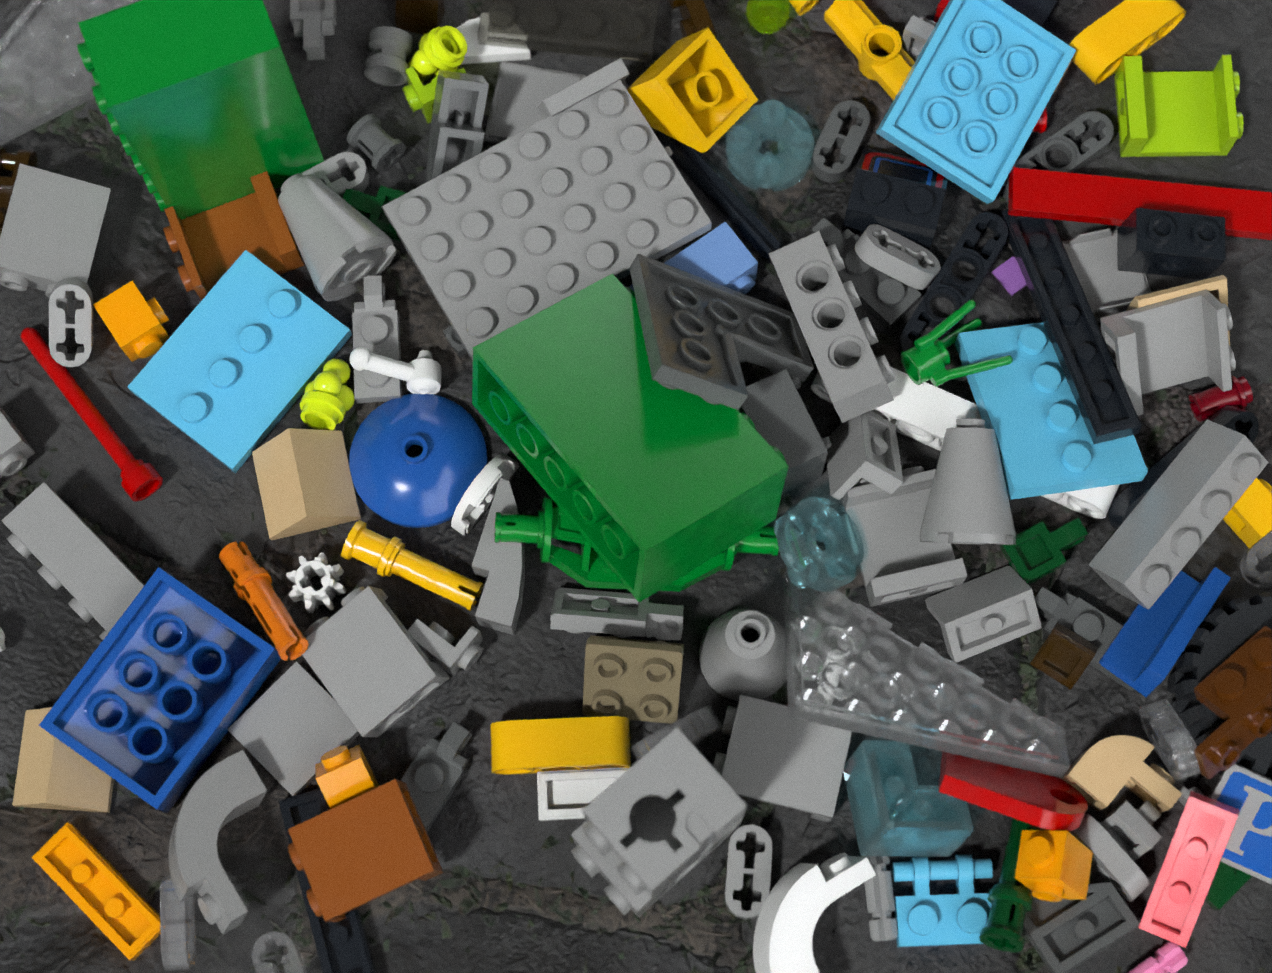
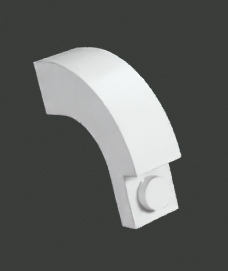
M846 853L838 854L821 864L822 873L817 864L799 863L777 882L766 898L756 923L753 941L755 973H820L812 951V937L815 925L828 905L876 875L867 857L847 856Z

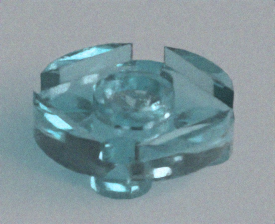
M767 100L762 105L752 106L727 131L725 140L727 165L734 177L749 188L758 190V187L773 188V191L788 189L798 183L809 169L815 145L811 128L799 113L785 107L780 101ZM766 139L775 140L778 142L777 149L779 153L776 155L770 151L764 154L760 153L761 141Z
M806 498L790 507L774 523V533L777 537L780 554L788 568L790 581L799 588L810 587L820 592L834 591L853 581L857 574H854L856 566L863 562L864 557L863 542L856 524L847 513L840 516L834 509L830 508L835 503L826 498ZM816 539L818 542H824L826 550H820Z

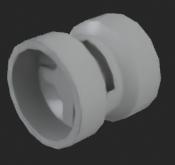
M382 26L372 29L368 40L371 56L365 62V77L383 86H401L407 82L405 69L409 68V64L405 60L412 52V36L408 32L395 27Z

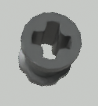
M371 113L362 117L354 124L346 140L351 147H359L372 160V166L379 173H383L391 169L402 158L406 146L400 139H394L380 126V118L376 114Z

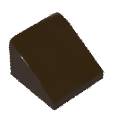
M396 0V27L421 35L430 32L436 27H440L445 13L443 0Z

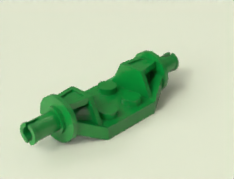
M544 496L542 510H539L538 515L496 512L494 543H535L537 548H540L541 563H551L586 588L627 589L556 503L552 501L551 497ZM779 526L762 527L659 591L680 592L720 570L730 571L737 553L777 556L780 538H776V535L780 534ZM551 539L580 543L581 555L552 545Z

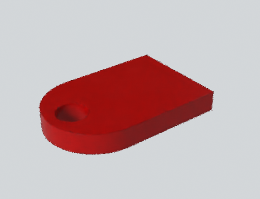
M951 738L947 739L942 752L938 792L1048 830L1073 831L1080 827L1088 808L1087 801L1077 789L1064 780L1040 769Z

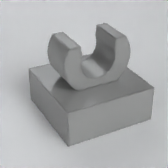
M1148 800L1138 809H1135L1128 801H1125L1100 822L1102 827L1133 861L1149 851L1162 838L1151 826L1162 814Z

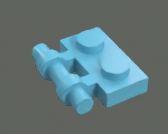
M971 854L955 855V860L928 861L927 856H912L909 862L892 863L893 881H912L913 896L894 897L895 918L898 930L896 938L897 947L984 944L980 941L979 936L981 929L987 927L991 903L988 901L989 893H974L973 881L974 879L992 878L993 868L990 858L972 859ZM930 880H956L957 894L930 895L929 882Z

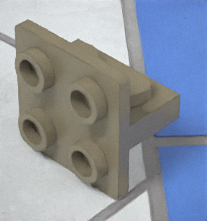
M590 635L586 640L583 714L595 717L621 716L627 717L629 720L675 724L678 718L684 644Z

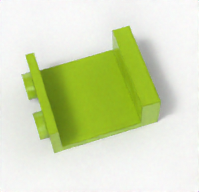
M1222 55L1213 71L1143 72L1142 56L1123 57L1114 76L1121 157L1228 155L1236 140L1242 137L1244 127L1242 113L1236 112L1235 98L1239 94L1240 78L1239 73L1232 69L1231 55Z

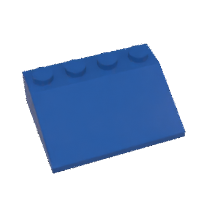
M158 567L39 726L152 807L168 814L226 735L227 729L237 720L281 658L273 646Z

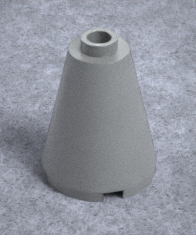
M295 174L282 184L280 189L282 192L279 195L278 203L316 291L321 294L324 300L327 302L338 301L359 291L354 284L365 275L379 276L391 263L396 254V248L393 246L394 243L391 238L315 175L308 174L303 176V174Z
M956 419V428L946 429L920 529V542L1016 545V532L995 429L985 428L984 419Z
M735 609L720 615L707 627L699 646V663L708 685L722 697L739 702L740 695L763 699L775 694L787 680L793 663V647L787 631L774 617L755 609Z

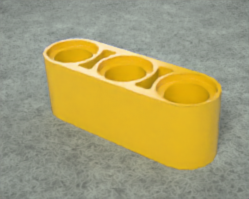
M1124 0L1081 31L1070 42L1069 45L1076 49L1071 60L1097 85L1118 70L1124 56H1138L1170 33L1184 18L1186 11L1175 0Z
M601 716L510 720L490 724L491 773L535 774L541 771L631 767L629 718Z

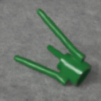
M974 300L967 301L928 334L915 340L914 347L901 353L903 367L915 384L921 385L930 380L935 387H938L951 379L996 369L1013 362V358L1007 355L946 370L945 366L950 364V356L946 348L955 343L959 333L977 329L981 326L982 321L976 318L943 339L938 340V338L975 308L976 303Z

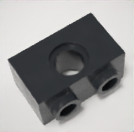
M1136 208L1117 229V271L1204 280L1226 260L1225 217Z

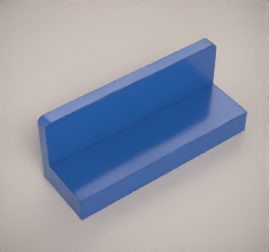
M1214 567L1199 583L1181 570L1149 610L1137 604L1101 657L1100 665L1147 697L1166 678L1231 577Z

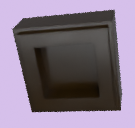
M1057 622L1030 664L1071 690L1096 655L1098 647Z

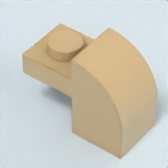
M1127 735L1111 736L1100 740L1085 750L1061 778L1077 789L1084 796L1087 804L1097 812L1108 807L1123 786H1126L1144 802L1148 800L1160 813L1171 809L1182 795L1173 786L1175 780L1168 772L1155 764L1148 766L1143 762L1154 749V746L1143 739Z

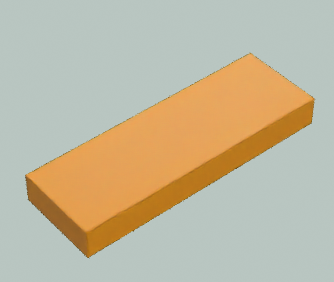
M67 822L31 857L130 961H135L169 926L157 911L73 824Z

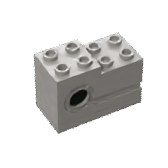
M676 727L582 810L586 822L571 834L576 845L571 852L591 878L598 872L609 883L604 889L605 894L623 915L632 910L639 918L731 836L736 829L740 828L747 805L679 728ZM635 804V816H629Z

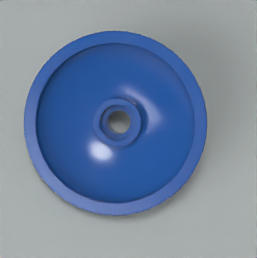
M434 394L402 395L401 398L391 399L378 406L359 426L352 441L349 457L351 478L358 495L365 505L380 518L392 524L409 528L431 527L451 520L464 493L488 463L486 443L474 418L457 403ZM420 445L423 447L421 455L415 458L407 455V450L411 446Z

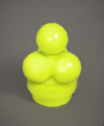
M452 26L436 27L422 35L419 41V50L415 52L409 62V67H414L421 82L431 79L433 74L437 76L439 70L455 72L464 61L468 47L466 39L458 29Z
M334 358L327 361L323 367V372L319 373L305 387L304 395L300 401V409L302 410L300 416L305 424L314 429L334 430L336 425L343 421L346 411L350 410L355 403L353 391L348 386L343 385L350 378L351 371L348 363L344 360Z

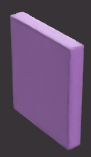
M1013 256L992 271L995 278L1011 296L1027 285L1018 262Z

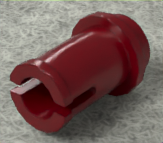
M1232 375V390L1223 392L1218 386L1199 393L1190 394V408L1197 421H1205L1218 410L1228 405L1246 409L1247 404L1253 401L1252 389L1246 378L1243 376L1236 378Z

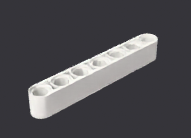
M860 357L850 358L842 366L854 365ZM892 367L890 368L896 380L887 385L894 400L871 410L895 425L896 432L939 451L942 448L946 429L956 428V419H981L976 404L926 382L917 385L906 373ZM818 371L812 382L811 390L819 397L832 403ZM1120 484L1041 496L1083 515L1103 519L1108 514Z

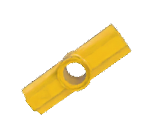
M835 0L830 8L825 11L824 20L856 56L861 73L868 79L877 81L891 99L894 100L915 63L902 48L899 33L890 26L882 25L862 0ZM880 49L885 51L889 55L885 57H879L874 55L871 51Z

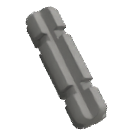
M882 843L868 844L862 847L861 857L868 858L876 874L864 882L868 914H872V920L869 921L870 937L876 942L890 941L897 938L898 930L896 918H892L895 904L891 871L886 869V865L890 864L888 847Z

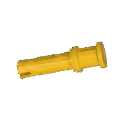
M361 520L354 524L342 548L341 557L346 560L351 558L360 560L376 568L377 574L383 577H390L392 574H395L466 607L469 611H472L476 605L475 598H479L484 586L481 582L469 579L405 549V543L398 537L394 536L392 539H389L367 529V523Z

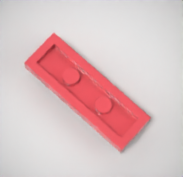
M1190 792L1140 920L1139 929L1186 948L1238 818L1239 809L1199 793Z

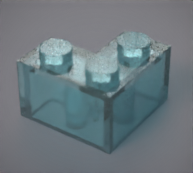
M863 740L845 763L843 774L861 856L950 857L974 831L966 801L938 792L939 785H918L908 741Z

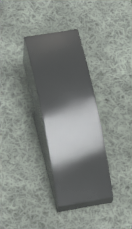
M446 70L438 71L430 130L426 182L481 153L485 134L481 127L489 87L488 82L483 76Z

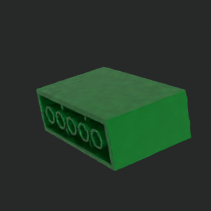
M140 0L78 22L85 42L77 44V49L87 72L92 73L96 85L92 86V91L98 107L103 115L106 114L115 136L119 135L127 156H131L140 176L143 175L150 194H154L161 212L173 206L182 220L255 193L250 180L252 176L267 171L276 189L281 187L291 176L301 174L324 161L263 0Z
M613 274L473 347L472 405L638 602L648 598L776 519L788 470V465L782 452L777 447L766 442L756 431L753 421L747 414L740 413L737 409L723 404H710L700 396L681 389H668L652 379L635 293L631 288L624 287Z

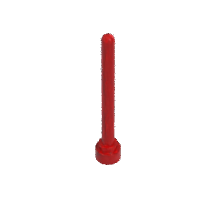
M33 327L24 328L20 335L22 342L120 468L121 486L132 501L144 500L155 493L163 483V478L151 463H145L141 459L136 460L66 367L53 359L50 354L49 345L39 332Z

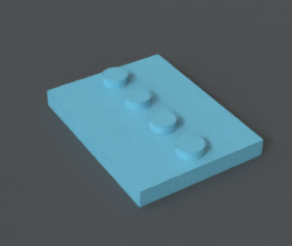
M949 0L876 133L981 201L989 204L997 197L1073 58L1076 49L1001 0Z
M245 250L127 388L236 473L300 398L308 383L321 373L327 361L331 360L348 341L352 333L340 321Z
M1043 322L961 332L958 334L955 346L962 366L1007 355L1013 358V362L1009 365L966 376L981 419L985 420V428L995 429L1010 500L1139 482L1144 479L1148 470L1134 435L1093 444Z

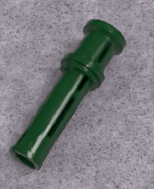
M1012 818L999 883L994 885L988 894L991 909L987 927L981 929L979 936L980 941L985 945L1006 952H1019L1023 950L1025 939L1021 934L1025 914L1031 911L1033 905L1032 895L1028 892V888L1015 878L1022 830L1041 829Z

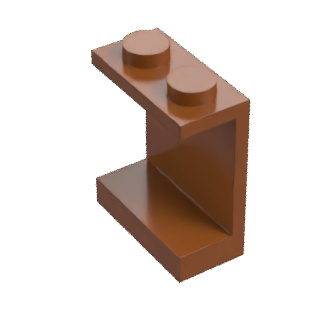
M267 171L250 177L255 193L181 220L173 206L164 209L170 223L169 226L163 228L165 237L172 252L180 251L184 261L183 265L177 267L183 285L187 292L195 290L201 301L245 250L278 275L304 266Z
M397 779L288 829L293 841L288 844L290 857L299 871H305L311 888L306 890L309 904L316 916L320 917L323 915L325 922H339L345 919V913L417 879L426 881L443 873L408 786L405 782Z

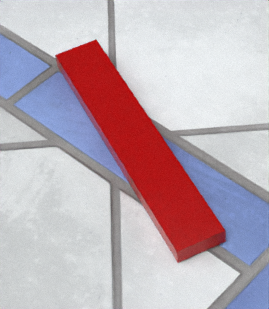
M1013 167L1009 173L1008 215L1120 226L1136 208L1225 217V236L1272 240V192Z

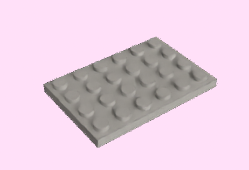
M621 80L551 118L550 116L544 118L382 206L385 215L472 361L474 346L610 274H613L618 280L623 279L631 274L629 268L637 254L657 260L711 230L712 225L709 217Z

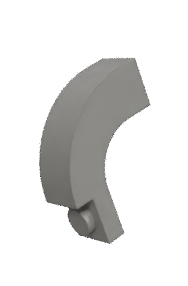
M244 750L215 764L197 780L182 804L169 841V870L174 889L180 901L182 902L199 893L201 897L198 898V905L204 918L210 925L216 923L222 934L238 927L248 913V910L220 863L217 852L218 832L233 819L258 807L267 792L265 785Z

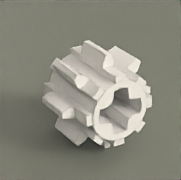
M320 553L318 557H315L314 561H307L306 558L300 556L299 563L301 566L297 571L293 570L286 574V577L296 584L292 586L293 590L288 594L293 602L305 601V609L311 614L315 608L318 609L319 605L324 604L327 608L333 610L332 600L334 597L345 594L347 591L342 584L337 582L340 580L339 577L344 573V570L340 564L333 565L332 567L330 564L328 565V558L324 553ZM316 575L319 576L323 585L318 591L312 588L310 581Z

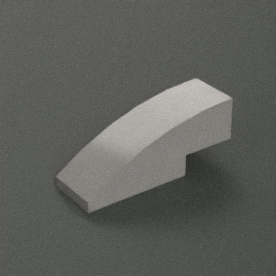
M500 478L471 565L475 576L487 579L475 617L480 626L515 635L523 600L525 549L524 543H494L496 512L519 514L509 480Z

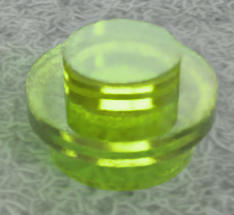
M749 0L747 3V20L760 33H775L782 29L789 19L790 7L787 0Z

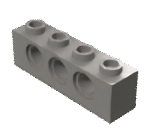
M817 231L769 253L841 422H846L893 401V396L887 384L896 379L885 355L877 358L874 356L871 345L879 341L868 317L859 320L854 308L861 306L862 303L852 281L849 280L842 283L838 272L846 269L835 243L826 247L820 231ZM819 284H826L822 289L818 291H811L815 286ZM843 320L839 326L827 328L833 321ZM860 357L854 365L842 366L846 360Z

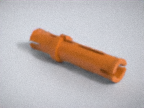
M235 541L227 544L221 550L219 559L235 582L234 590L236 594L250 605L254 615L267 636L271 639L282 660L287 661L288 657L290 660L300 657L307 650L308 641L300 629H298L290 613L272 588L270 574L265 568L260 567L256 563L246 543L240 541L238 544Z

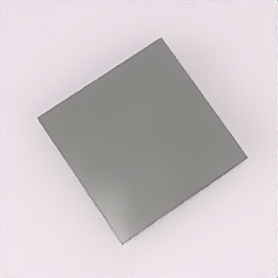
M297 662L227 729L293 797L299 795L316 778L315 764L321 762L320 758L322 755L336 747L348 746L360 734L335 699Z

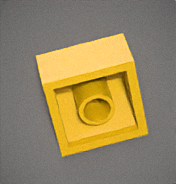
M709 28L678 40L627 88V91L650 127L701 153L708 151L758 101Z

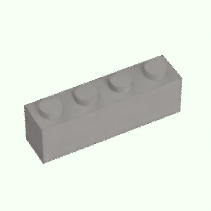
M1206 420L1093 558L1089 566L1114 591L1149 610L1269 462L1244 434Z
M45 482L1 520L12 532L6 538L8 542L26 559L33 554L43 564L37 572L56 591L64 586L74 598L68 602L69 606L87 623L94 618L105 629L99 635L104 640L145 584Z

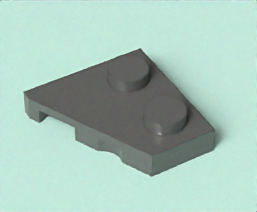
M1108 882L1088 884L1086 900L1062 899L1059 902H1049L1032 896V909L1025 914L1022 931L1051 973H1068L1138 929L1140 923L1112 883Z

